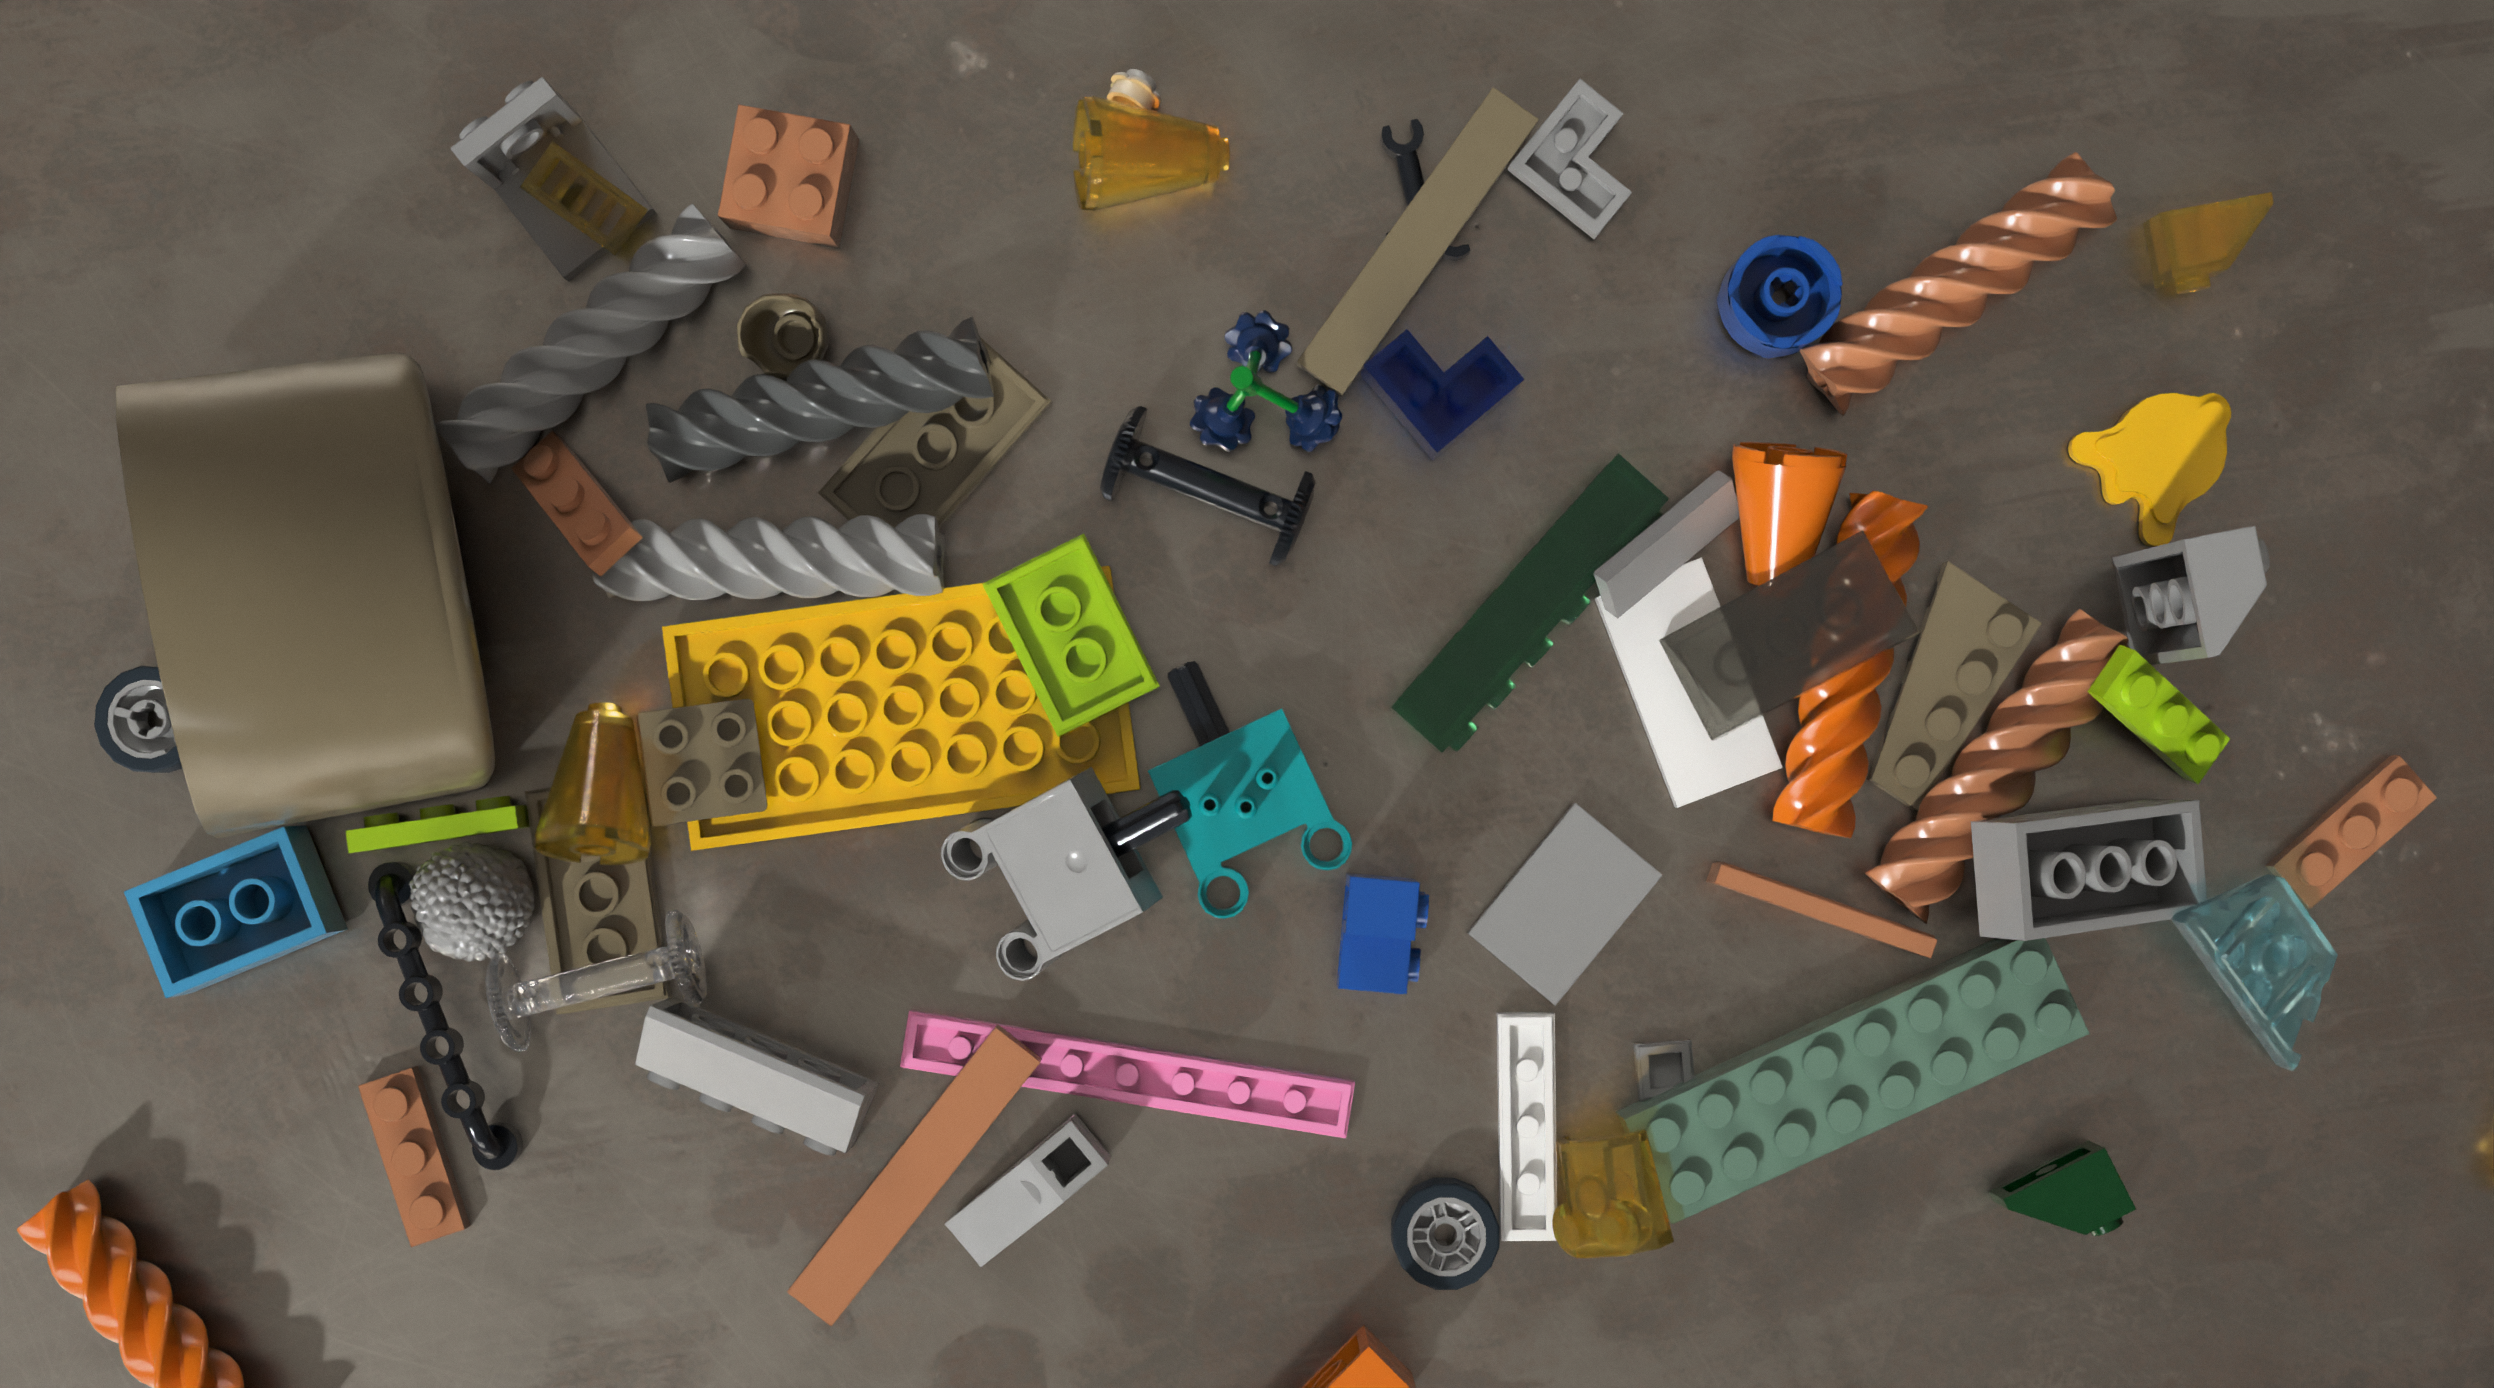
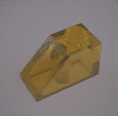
M2272 192L2160 212L2144 222L2143 228L2155 289L2175 285L2176 294H2184L2211 287L2210 278L2231 267L2274 204Z

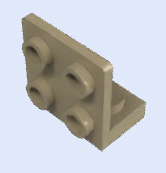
M751 699L639 712L637 714L651 827L762 812L767 809L754 703Z

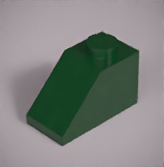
M2086 1141L1989 1191L1993 1201L2008 1210L2083 1235L2089 1233L2092 1236L2107 1234L2124 1223L2122 1216L2136 1210L2105 1147L2091 1141Z

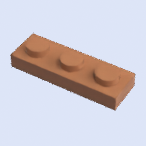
M553 430L511 468L586 565L600 577L643 538L568 444Z
M2391 755L2265 866L2302 908L2311 909L2437 797L2400 755Z
M415 1066L359 1085L358 1088L410 1246L414 1247L471 1226L419 1067Z

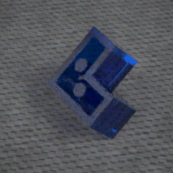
M1408 329L1363 365L1361 372L1364 380L1432 460L1513 394L1525 380L1488 336L1448 370L1443 372Z

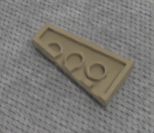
M1949 561L1942 563L1936 580L1938 584L1930 607L1926 609L1919 629L1921 633L1912 659L1908 661L1901 680L1903 684L1894 710L1890 712L1867 777L1868 781L1913 811H1919V806L1924 797L1937 784L2042 625L2040 621Z

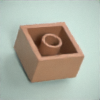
M738 104L718 217L730 229L840 248L859 145V138L852 126L840 122Z

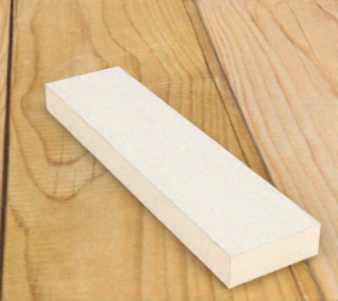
M1497 1012L1500 1240L1558 1241L1555 1013Z

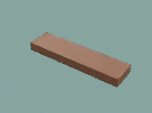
M1716 861V863H1712L1706 879L1707 882L1919 956L1932 958L1937 943L1934 935L1725 862Z

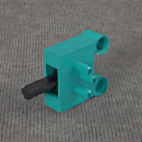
M1191 661L1172 669L1168 673V680L1200 747L1148 770V773L1159 797L1172 790H1179L1184 797L1188 798L1191 804L1192 817L1188 822L1175 828V831L1199 881L1198 898L1205 912L1215 918L1226 919L1234 917L1243 910L1248 901L1249 889L1247 880L1241 872L1233 867L1222 866L1221 862L1303 824H1306L1307 827L1301 835L1300 847L1308 863L1317 869L1327 871L1337 869L1343 865L1349 858L1352 850L1350 833L1342 824L1333 819L1283 709H1279L1230 732L1199 664L1196 661ZM1323 828L1334 829L1342 840L1339 854L1327 861L1314 857L1310 850L1311 837L1316 831ZM1227 876L1236 881L1239 885L1240 896L1235 904L1230 907L1221 908L1211 903L1208 899L1207 887L1214 878Z

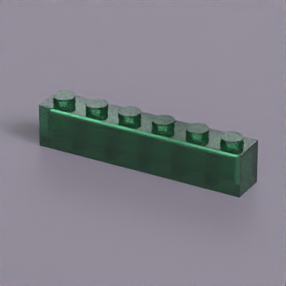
M1618 453L1389 707V710L1437 753H1443L1448 746L1457 752L1479 728L1471 721L1486 704L1495 710L1516 687V684L1509 678L1519 666L1525 662L1532 668L1552 647L1554 643L1547 635L1561 620L1570 626L1591 603V600L1584 594L1596 581L1593 574L1594 571L1663 515L1659 510L1669 498Z

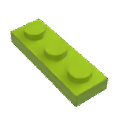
M2119 645L2087 691L2183 779L2199 785L2230 740L2220 728L2136 650L2123 645Z
M510 796L475 800L477 811L455 814L454 804L419 809L421 820L399 822L398 812L363 817L364 828L346 831L348 853L368 852L530 828L527 805L511 806Z

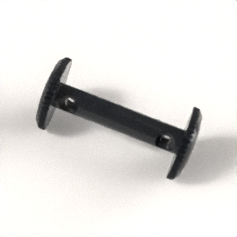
M1139 406L1129 411L1116 434L1104 466L1100 485L1104 499L1113 500L1125 473L1128 472L1280 532L1269 564L1277 566L1286 561L1287 556L1295 546L1314 497L1316 481L1312 473L1305 471L1294 499L1291 501L1139 441L1147 408ZM1144 457L1150 458L1153 463L1149 466H1145L1141 464L1140 460ZM1272 506L1275 508L1276 513L1269 515L1264 511V508Z

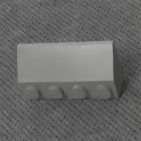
M2251 526L2187 538L2112 557L2130 648L2136 650L2151 665L2220 656L2267 586L2265 573L2268 572L2270 566L2269 553L2263 539L2257 537L2256 527Z
M675 997L650 1005L645 1016L635 1065L649 1070L647 1079L660 1086L673 1090H678L681 1084L701 1092L699 1100L710 1107L725 1112H731L733 1106L754 1114L751 1122L758 1127L777 1134H783L785 1128L806 1136L803 1142L804 1145L830 1156H835L837 1150L847 1153L854 1146L880 1084Z

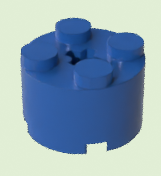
M1786 235L1765 237L1751 245L1725 274L1717 297V305L1722 322L1730 336L1739 345L1761 357L1770 359L1797 353L1800 349L1809 346L1822 336L1837 319L1842 297L1841 286L1843 283L1841 271L1830 252L1813 239ZM1783 287L1790 296L1786 298L1785 302L1778 305L1771 296L1775 291Z

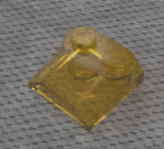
M1646 1129L1626 1134L1569 1139V1136H1564L1556 1139L1563 1204L1556 1208L1553 1214L1552 1226L1556 1241L1567 1254L1575 1258L1619 1257L1659 1249L1674 1242Z

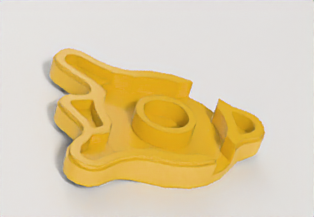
M2179 393L2158 394L2135 404L2121 416L2115 425L2107 430L2082 432L2073 436L2068 444L2069 456L2076 463L2092 467L2099 472L2102 494L2107 503L2117 505L2124 503L2130 498H2134L2139 502L2138 534L2140 540L2145 545L2155 547L2167 544L2173 538L2176 522L2183 508L2192 500L2205 494L2219 479L2224 469L2227 456L2226 428L2231 419V408L2227 400L2216 393H2209L2200 397Z

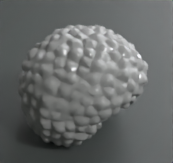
M462 842L460 845H452L439 853H432L430 860L417 867V872L409 882L411 888L410 898L412 900L411 910L426 944L429 945L432 951L440 952L445 956H451L455 960L464 959L471 962L476 959L482 961L486 957L491 959L497 957L498 952L505 953L508 946L514 945L517 938H521L524 935V929L528 928L530 917L535 907L533 902V885L523 861L520 858L513 857V854L509 851H504L500 848L494 849L480 843Z

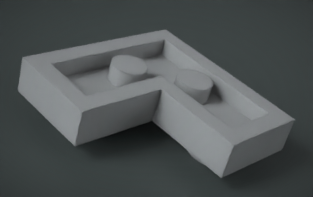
M1579 79L1511 162L1507 170L1591 238L1595 239L1632 193L1589 158L1624 113L1582 79Z

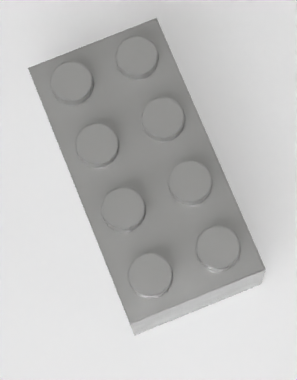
M2145 799L1971 821L1980 937L2028 941L2208 914L2199 800Z

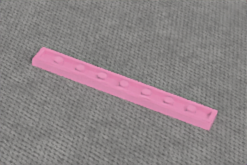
M910 1010L900 1067L957 1076L998 1023ZM998 1024L1042 1058L1040 1064L1021 1087L1340 1138L1347 1137L1355 1086L1354 1080Z

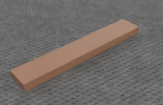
M997 1024L800 1273L787 1293L832 1327L1040 1064L1042 1058Z

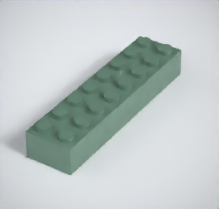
M1995 938L1695 1075L1693 1079L1685 1083H1678L1673 1086L1674 1088L1645 1101H1637L1615 1112L1662 1215L1671 1224H1675L2090 1033L2046 938L2028 941Z

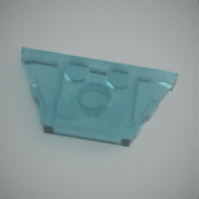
M2266 874L2179 911L2171 920L2275 1064L2293 1071L2298 1066L2302 1056L2292 1051L2302 1021L2304 1019L2314 1022L2321 1003L2322 988L2329 981L2338 954L2285 878Z

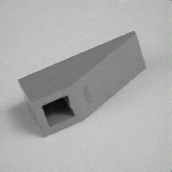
M1074 1113L946 1221L945 1225L979 1266L982 1267L1063 1204L1108 1166L1111 1155L1076 1113Z

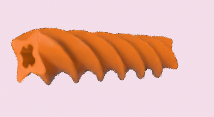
M1872 491L1869 494L1849 493L1852 509L1842 522L1837 536L1836 548L1839 565L1829 577L1824 593V607L1827 619L1816 632L1812 643L1811 660L1814 674L1803 687L1799 698L1798 714L1802 729L1795 735L1786 753L1785 768L1789 784L1777 798L1772 819L1774 822L1845 838H1852L1855 830L1856 816L1850 798L1858 792L1868 774L1869 761L1863 742L1876 730L1881 719L1882 707L1876 687L1887 677L1894 663V648L1888 632L1902 619L1907 608V594L1900 577L1913 566L1920 551V541L1913 522L1928 508L1927 505L1902 500L1879 491Z
M89 1179L69 1191H63L56 1195L43 1209L16 1229L26 1243L34 1249L47 1254L48 1265L58 1284L69 1293L83 1299L84 1310L92 1326L105 1338L119 1343V1351L124 1365L131 1375L140 1382L154 1388H244L243 1374L238 1363L221 1350L209 1347L207 1328L203 1320L195 1311L183 1305L173 1303L172 1287L167 1275L158 1266L137 1259L136 1240L131 1230L117 1219L101 1215L100 1195L96 1186Z

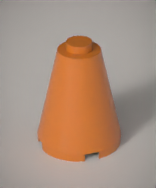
M1740 442V445L1733 444L1732 461L1747 582L1758 585L1757 594L1775 598H1790L1792 596V589L1804 587L1847 467V453L1814 447L1813 455L1812 450L1796 448V444Z

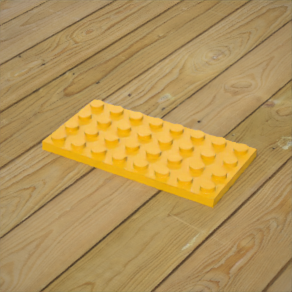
M1103 566L1101 568L1114 592L1111 566ZM983 583L944 588L943 593L931 596L897 594L662 626L672 708L741 699H751L753 701L767 798V809L762 812L687 822L691 851L1017 807L1090 767L1093 768L1106 794L1141 790L1130 703L1128 702L1058 737L982 585Z

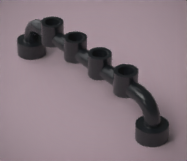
M404 862L383 863L373 870L368 881L369 893L376 902L379 916L384 926L378 935V946L383 954L396 958L405 979L399 989L400 1002L408 1010L418 1012L426 1032L420 1044L421 1055L428 1063L439 1065L448 1087L441 1098L443 1110L450 1117L460 1118L466 1135L472 1144V1152L478 1164L489 1170L503 1169L513 1164L520 1157L523 1149L522 1136L511 1124L497 1122L488 1126L481 1109L485 1101L484 1090L478 1083L471 1081L460 1056L464 1048L463 1037L457 1030L450 1028L439 1003L443 995L442 985L436 977L428 974L418 950L422 942L421 932L415 924L407 922L401 907L412 901L410 898L411 888L409 882L413 879L416 871ZM398 929L406 936V945L403 949H399L394 943V934ZM418 983L423 984L428 992L424 1003L420 1002L414 993ZM439 1036L445 1038L448 1042L449 1050L446 1056L440 1054L436 1049L435 1043ZM459 1090H463L469 1095L470 1105L467 1109L462 1108L457 1102L456 1096Z

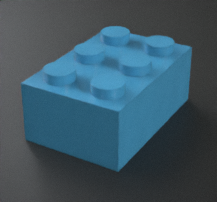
M307 825L283 826L124 891L165 998L191 994L348 930Z

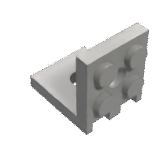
M541 77L536 82L527 81L514 88L505 99L506 105L491 117L483 116L469 123L459 135L461 140L450 149L464 167L496 191L562 277L570 281L655 215L656 212L577 111ZM575 187L587 189L590 195V203L586 211L577 216L566 215L562 209V199L565 193Z

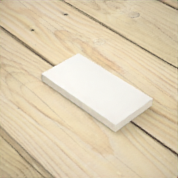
M1702 557L1683 564L1619 618L1605 610L1601 596L1594 598L1675 808L1783 768Z

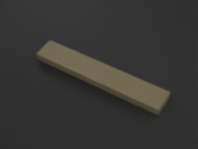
M1493 87L1297 360L1296 365L1330 389L1336 391L1341 397L1345 394L1539 121L1537 117Z

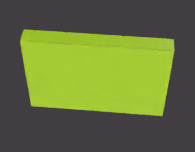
M1085 534L1075 537L982 584L1058 737L1160 687Z

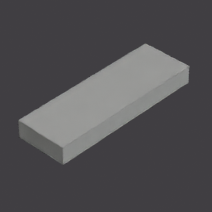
M1719 470L1714 472L1594 571L1593 574L1605 610L1616 618L1622 616L1739 518L1737 497L1733 481L1730 477Z

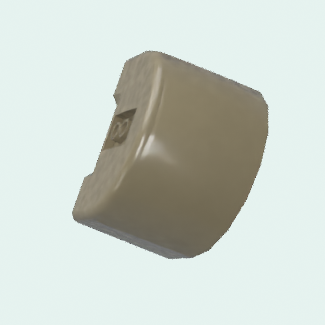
M391 352L115 386L116 424L124 487L149 626L180 762L195 812L205 832L216 838H222L475 791L484 787L490 781L495 768L492 727L459 540L432 407L421 366L405 353Z

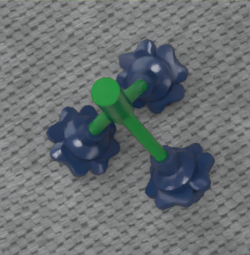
M1266 310L1259 311L1256 317L1248 312H1242L1239 315L1236 326L1226 331L1225 341L1231 345L1227 352L1228 358L1243 365L1236 367L1230 375L1231 383L1237 390L1234 394H1228L1220 388L1214 387L1210 389L1207 396H1197L1193 401L1195 414L1190 420V426L1192 429L1200 432L1202 444L1206 446L1217 445L1227 452H1232L1237 448L1238 443L1247 444L1252 438L1250 426L1255 419V413L1251 409L1244 408L1245 398L1247 396L1259 395L1285 409L1286 423L1290 428V444L1297 447L1302 446L1304 450L1311 452L1319 443L1329 442L1338 433L1340 422L1343 418L1338 408L1339 395L1334 390L1327 391L1324 386L1316 385L1308 394L1290 399L1262 383L1261 378L1257 375L1263 367L1269 373L1277 371L1280 361L1290 355L1293 349L1292 344L1286 340L1289 336L1290 328L1286 324L1276 322Z

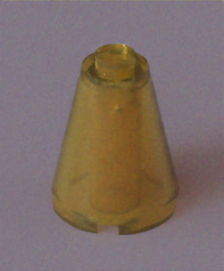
M1096 96L1082 97L1083 100H1079L1077 103L1073 128V151L1078 152L1079 170H1073L1076 199L1081 210L1096 211L1216 183L1220 171L1228 170L1230 160L1229 141L1227 137H1220L1219 130L1215 125Z
M592 703L588 705L587 711H582L575 715L534 834L537 852L554 859L581 863V855L600 856V865L632 864L644 861L649 857L652 840L634 723L630 716L622 713L623 709L621 706L612 703Z

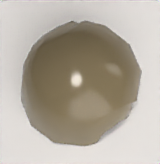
M770 293L760 296L745 306L736 325L738 348L741 355L753 361L764 374L776 378H788L799 364L808 360H822L829 346L825 317L808 299L794 293Z

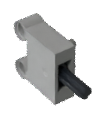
M1090 767L995 819L984 817L976 819L953 832L945 839L941 847V858L944 867L952 876L966 881L976 879L999 865L1028 920L1000 939L996 947V959L999 967L1007 976L1014 980L1025 981L1034 978L1061 957L1062 953L1143 913L1163 898L1136 848L1188 822L1192 817L1191 804L1188 798L1184 797L1179 790H1172L1119 818L1093 768ZM970 839L980 846L982 859L977 857L971 850ZM1024 939L1034 945L1037 951V958L1026 950Z

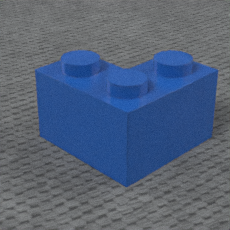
M1346 873L1337 974L1338 989L1407 995L1408 981L1418 982L1421 949L1412 948L1411 940L1415 941L1416 928L1426 929L1429 909V894L1419 891L1420 882L1413 878Z

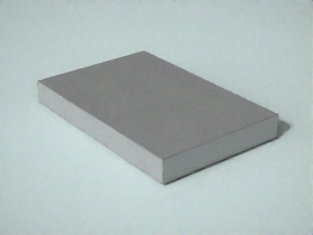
M1573 803L1467 933L1556 1006L1658 882L1662 874L1578 804Z

